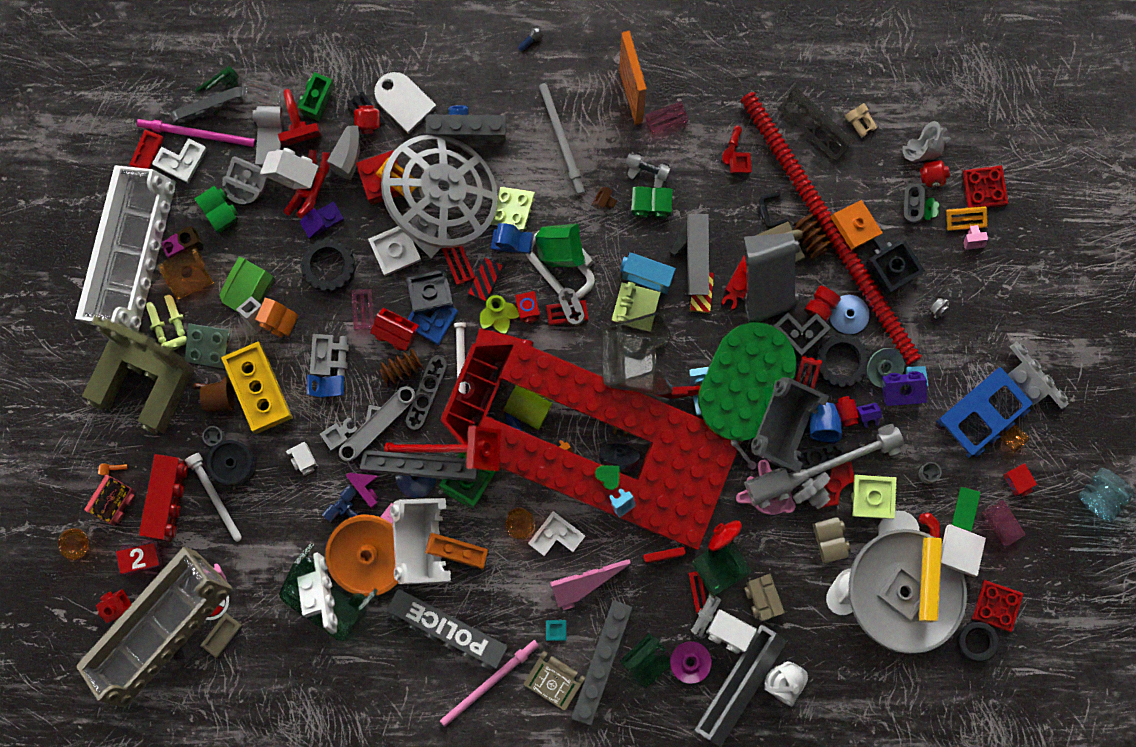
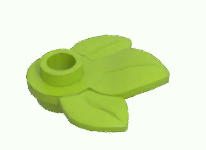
M492 295L486 301V308L480 313V325L483 329L492 325L499 333L506 334L509 329L510 319L519 317L518 310L512 303L505 302L503 297ZM497 302L499 308H493L492 303Z

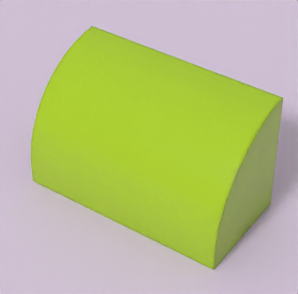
M516 386L503 411L539 430L549 414L553 403L531 391Z

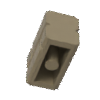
M771 574L746 582L747 587L744 590L747 598H752L754 606L751 609L755 619L759 618L761 622L785 613Z

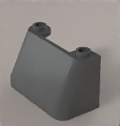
M793 233L744 237L747 273V294L744 299L748 323L760 322L795 309V305L799 304L798 292H795V253H799V243L794 240Z
M783 377L777 380L756 438L753 439L751 444L753 453L779 467L800 472L803 463L797 459V455H801L797 448L811 413L817 414L818 410L815 408L818 405L825 406L829 396L790 378Z

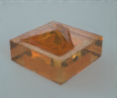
M1013 425L1000 437V440L1014 453L1030 440L1029 436L1016 425Z

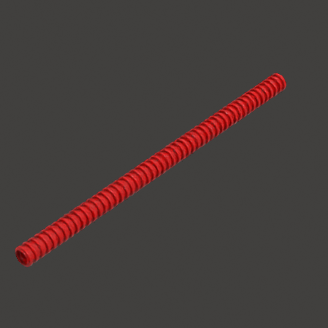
M751 92L745 95L740 103L744 104L743 107L747 109V114L751 115L750 118L754 120V125L757 124L756 128L760 130L759 133L764 135L763 139L767 140L766 144L770 145L769 149L774 151L773 155L777 156L776 160L780 161L779 164L783 166V171H786V175L790 176L789 180L793 181L792 185L796 186L795 190L800 192L799 196L803 197L802 201L806 202V207L810 208L809 212L813 213V218H816L815 221L820 224L819 228L823 229V234L826 233V239L829 238L830 244H833L832 248L836 249L835 253L840 255L838 258L843 260L842 264L846 265L845 269L850 271L849 275L853 276L852 280H855L856 286L860 287L859 291L863 292L862 296L866 297V302L869 301L870 303L869 307H872V311L876 312V318L879 317V322L883 323L882 327L886 328L885 332L889 333L890 339H893L892 343L896 344L895 348L900 350L899 353L907 361L905 364L911 365L921 359L922 355L917 353L919 350L914 348L915 344H912V339L907 337L908 333L904 332L905 328L901 327V322L898 323V317L894 316V311L891 312V306L888 307V302L884 301V295L881 296V290L878 291V286L874 285L875 281L871 280L872 276L867 274V269H864L865 265L860 263L861 259L857 258L858 254L854 253L855 249H850L830 217L832 213L827 211L828 207L824 206L825 202L821 201L822 197L817 195L818 191L814 190L815 186L811 185L812 182L808 180V175H805V171L801 170L802 166L801 164L798 165L799 161L794 159L795 155L791 154L792 150L788 149L789 145L785 144V139L781 138L782 134L778 133L779 130L775 128V123H772V119L768 118L769 114L765 113L766 109L762 108L763 104L758 102L759 98L755 97L756 93Z

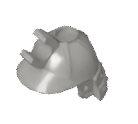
M935 121L927 124L918 140L910 139L907 146H903L904 157L913 162L936 159L943 153L945 143L951 139L950 137L943 138V133L947 128H940V124Z

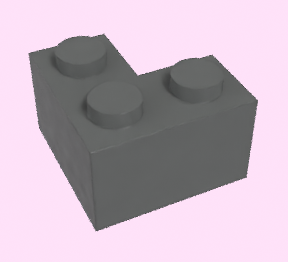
M787 313L773 326L788 338L798 359L831 329L818 314L814 315L802 327Z

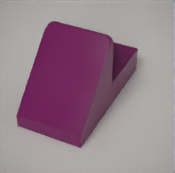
M348 473L346 475L370 508L376 507L378 505L376 499L379 497L372 488L368 490L367 487L377 481L379 477Z

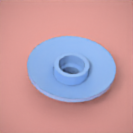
M843 295L840 297L841 300L837 307L831 309L832 315L829 319L837 331L843 334H856L867 325L869 309L861 298L854 295ZM848 310L853 311L854 315L852 317L847 315Z

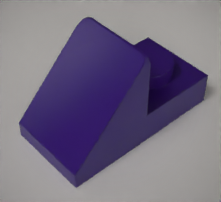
M332 202L317 211L313 208L300 223L308 238L311 239L344 221V218L335 202Z

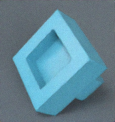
M619 489L621 497L615 499L612 495L610 496L614 511L619 518L636 506L629 491L625 493L622 489Z

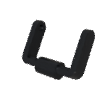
M780 192L764 195L759 199L760 214L768 228L789 222L788 219L770 223L769 212L764 200L780 196Z

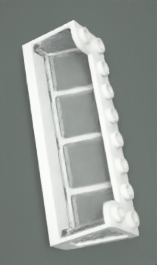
M115 165L75 319L93 325L91 322L96 315L103 318L102 320L109 319L131 330L139 331L176 181L153 169Z

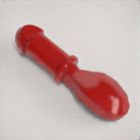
M738 125L733 128L731 139L728 142L730 146L722 154V161L725 165H730L729 154L735 152V147L738 146L737 143L742 133V128Z

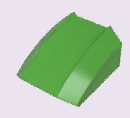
M239 257L220 292L221 301L235 311L251 296L261 304L276 279L267 271Z

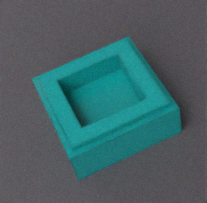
M546 620V641H567L566 620Z

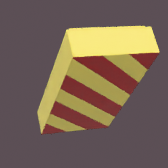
M709 273V295H691V312L710 314L714 273Z

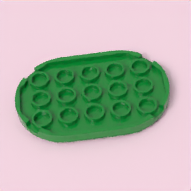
M752 322L734 328L721 340L698 393V406L703 420L715 434L728 440L737 441L755 438L774 392L776 381L783 377L794 378L796 371L795 352L790 341L781 331L765 323Z

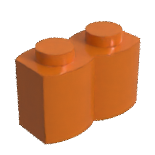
M265 298L255 320L260 323L259 327L268 331L272 330L271 334L282 338L283 335L290 336L299 315L277 301Z

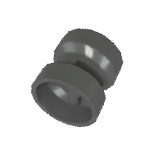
M209 426L203 431L202 439L205 444L213 448L214 445L226 440V436L218 427Z
M935 462L924 464L918 471L919 479L925 484L934 483L939 480L942 474L940 466Z

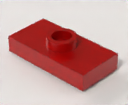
M144 130L129 166L151 169L164 137Z

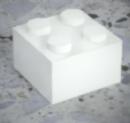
M284 148V150L276 149V151L267 153L260 174L294 190L311 188L318 165L313 164V160L308 157L301 156L300 158L296 156L293 150Z
M718 610L706 633L709 634L708 639L717 644L722 641L728 645L726 647L728 650L739 654V652L746 651L757 629L722 610Z

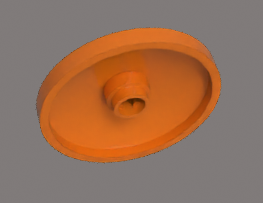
M358 515L338 525L327 542L325 553L328 570L336 583L346 591L360 596H375L393 588L398 583L394 578L396 564L393 524L378 516Z

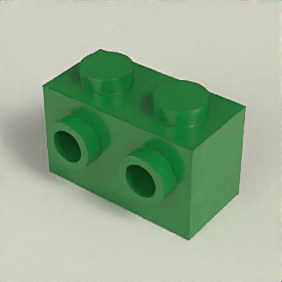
M316 72L313 73L312 77L307 81L304 95L298 101V109L302 115L320 121L335 87L332 79Z

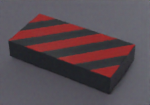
M484 258L468 295L486 302L503 265Z

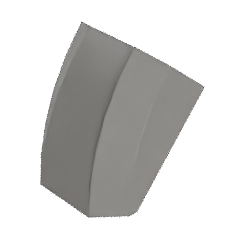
M347 126L327 160L331 172L351 180L355 172L360 154V132L358 126Z

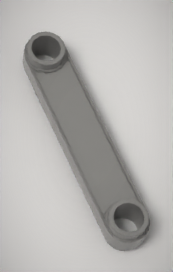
M408 386L400 388L340 447L339 456L341 459L349 462L357 458L415 400L414 390ZM404 390H409L412 393V398L409 401L401 399V393ZM346 447H351L354 451L353 456L350 458H345L343 455V450Z

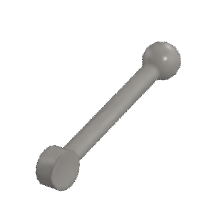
M731 440V445L736 447L748 463L747 466L752 470L755 469L756 463L749 459L739 446V442Z

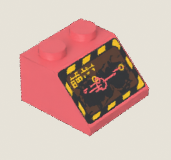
M105 475L84 510L111 525H115L122 520L124 516L123 511L126 506L131 505L133 502L135 490L119 480Z

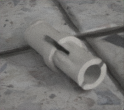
M709 594L703 609L699 610V617L691 629L694 634L697 635L698 632V636L701 637L704 635L709 622L713 621V614L721 602V599L715 596L713 598L714 595Z

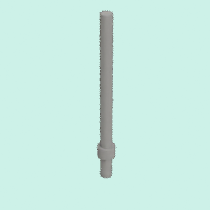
M543 83L539 85L570 171L568 175L575 185L577 194H583L585 190L580 179L582 177L580 170L576 168L547 84Z

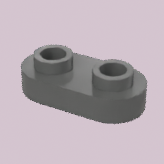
M912 183L905 189L904 216L908 222L913 224L921 222L925 216L926 191L919 183ZM914 192H919L918 197H913L912 195ZM918 211V215L913 217L912 212Z

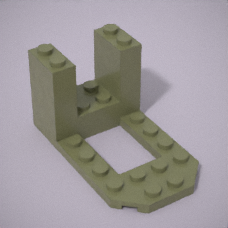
M95 315L91 323L97 327L96 331L104 335L109 341L82 397L87 399V404L102 411L103 408L110 410L129 369L139 375H142V372H144L145 376L156 383L137 421L143 424L141 428L152 434L157 435L158 432L164 434L195 368L171 348L154 343L155 340L109 319L102 320L103 318Z

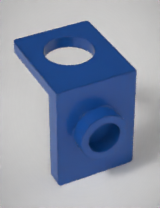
M307 375V395L320 398L343 396L344 376L318 377ZM313 381H315L317 384V389L315 392L312 389Z

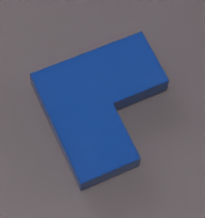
M453 307L436 310L431 318L424 314L414 315L412 310L408 320L419 325L417 335L439 346L455 319L458 310Z

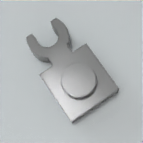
M351 418L345 419L341 427L335 423L320 433L331 451L348 440L346 437L348 433L354 434L358 430L356 426L353 429H348V423L353 421Z

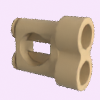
M865 103L845 115L847 121L852 123L861 138L868 134L866 132L870 130L872 132L878 128L867 112L869 109ZM862 118L868 126L867 130L864 129L859 119Z

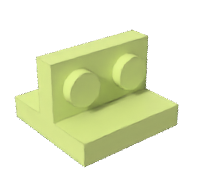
M855 475L854 492L851 493L850 501L853 502L852 517L895 519L896 477Z

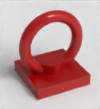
M285 89L283 95L292 125L288 126L289 131L278 134L281 144L285 147L322 136L317 123L306 125V122H301L293 94L290 89Z

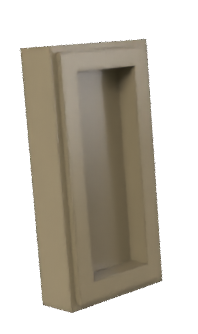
M225 613L200 646L215 658H218L243 625L228 613Z

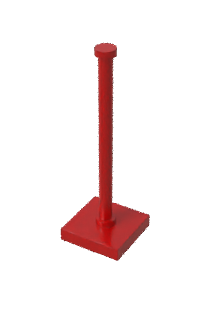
M468 426V444H394L388 442L385 444L384 450L385 452L467 453L466 468L499 471L501 429Z

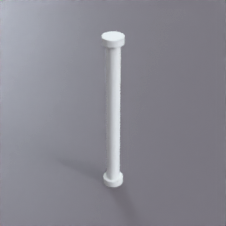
M462 322L454 323V328H456L457 378L465 362L464 328H466V323ZM462 382L458 390L466 394L465 383Z

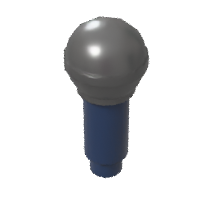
M538 27L532 28L529 36L517 47L518 50L522 52L534 41L541 40L543 31Z

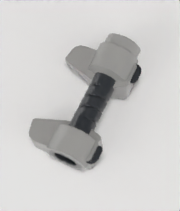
M640 153L635 155L629 154L625 163L630 168L628 177L634 179L641 169L655 174L654 188H662L670 172L668 164H660L658 167L644 162V157Z

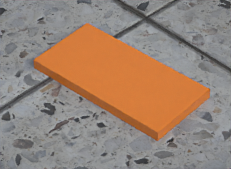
M630 31L621 33L619 72L634 123L638 125L643 123L647 88Z

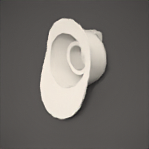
M846 569L837 576L826 595L828 607L838 615H847L853 612L848 592L851 569Z

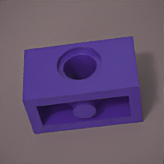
M912 371L903 375L891 373L888 376H883V400L886 406L927 403V379L924 374ZM909 385L906 390H900L902 386Z

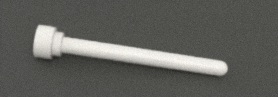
M199 453L191 455L185 459L188 468L191 467L192 470H195L233 539L237 542L240 541L242 537L202 467L203 459Z

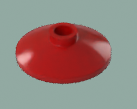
M735 520L725 525L723 523L717 525L713 530L714 535L708 544V548L711 551H716L729 544L740 532L742 523L739 520Z

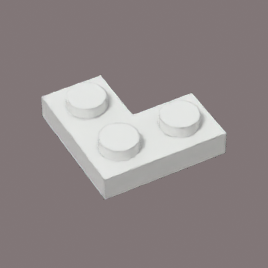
M188 138L179 155L161 147L152 165L189 183L207 148Z
M553 511L528 544L543 556L547 554L556 541H559L571 552H574L585 538V535Z

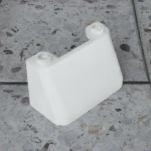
M446 499L397 500L391 505L390 515L393 518L396 564L394 578L399 584H439L451 581L450 571L443 569V566L446 565L445 561H441L440 557L425 553L429 534H439V521L443 520V517L439 516L442 509H446Z

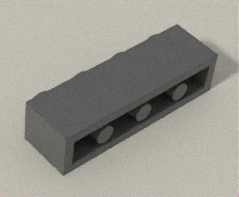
M426 115V135L447 136L458 141H506V115Z

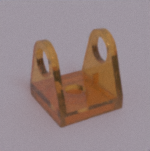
M197 246L158 265L165 282L177 299H181L214 283ZM185 268H191L193 271L192 275L188 278L182 276Z

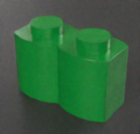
M214 185L194 198L218 234L238 221L235 217L238 215L232 204L230 206L227 205L225 202L227 196L221 188L217 190Z
M633 187L631 214H635L639 218L655 215V218L666 219L667 216H671L673 189Z

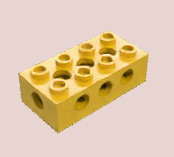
M259 341L221 357L253 433H260L293 418L265 350ZM248 366H254V369L251 373H245V370ZM256 384H261V389L258 392H253V387ZM264 402H269L268 409L262 411L261 405Z

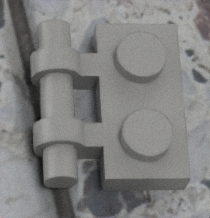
M313 334L310 375L331 376V368H336L337 376L342 375L345 377V369H347L348 365L346 362V352L349 351L348 337L340 336L339 343H333V335ZM333 350L338 351V361H332Z

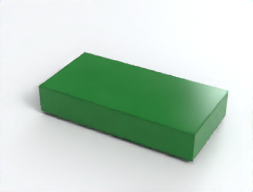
M964 487L959 488L951 525L969 532L972 531L981 492Z

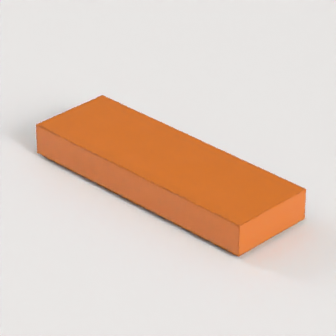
M435 533L429 534L425 550L427 554L478 569H484L488 552L486 548Z

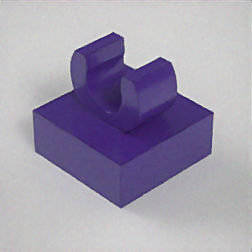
M877 403L857 407L858 415L865 428H868L869 420H873L876 426L879 425L878 418H882V413Z

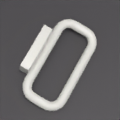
M535 233L531 254H526V256L559 294L564 288L533 253V246L536 244L535 236L537 233ZM583 248L586 263L578 266V268L585 275L587 282L576 292L578 300L592 289L595 282L594 275L588 268L595 262ZM565 293L563 299L572 302L571 297H573V294Z

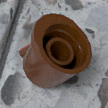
M224 376L222 381L212 384H193L194 390H200V401L204 412L233 411L234 392L229 376Z

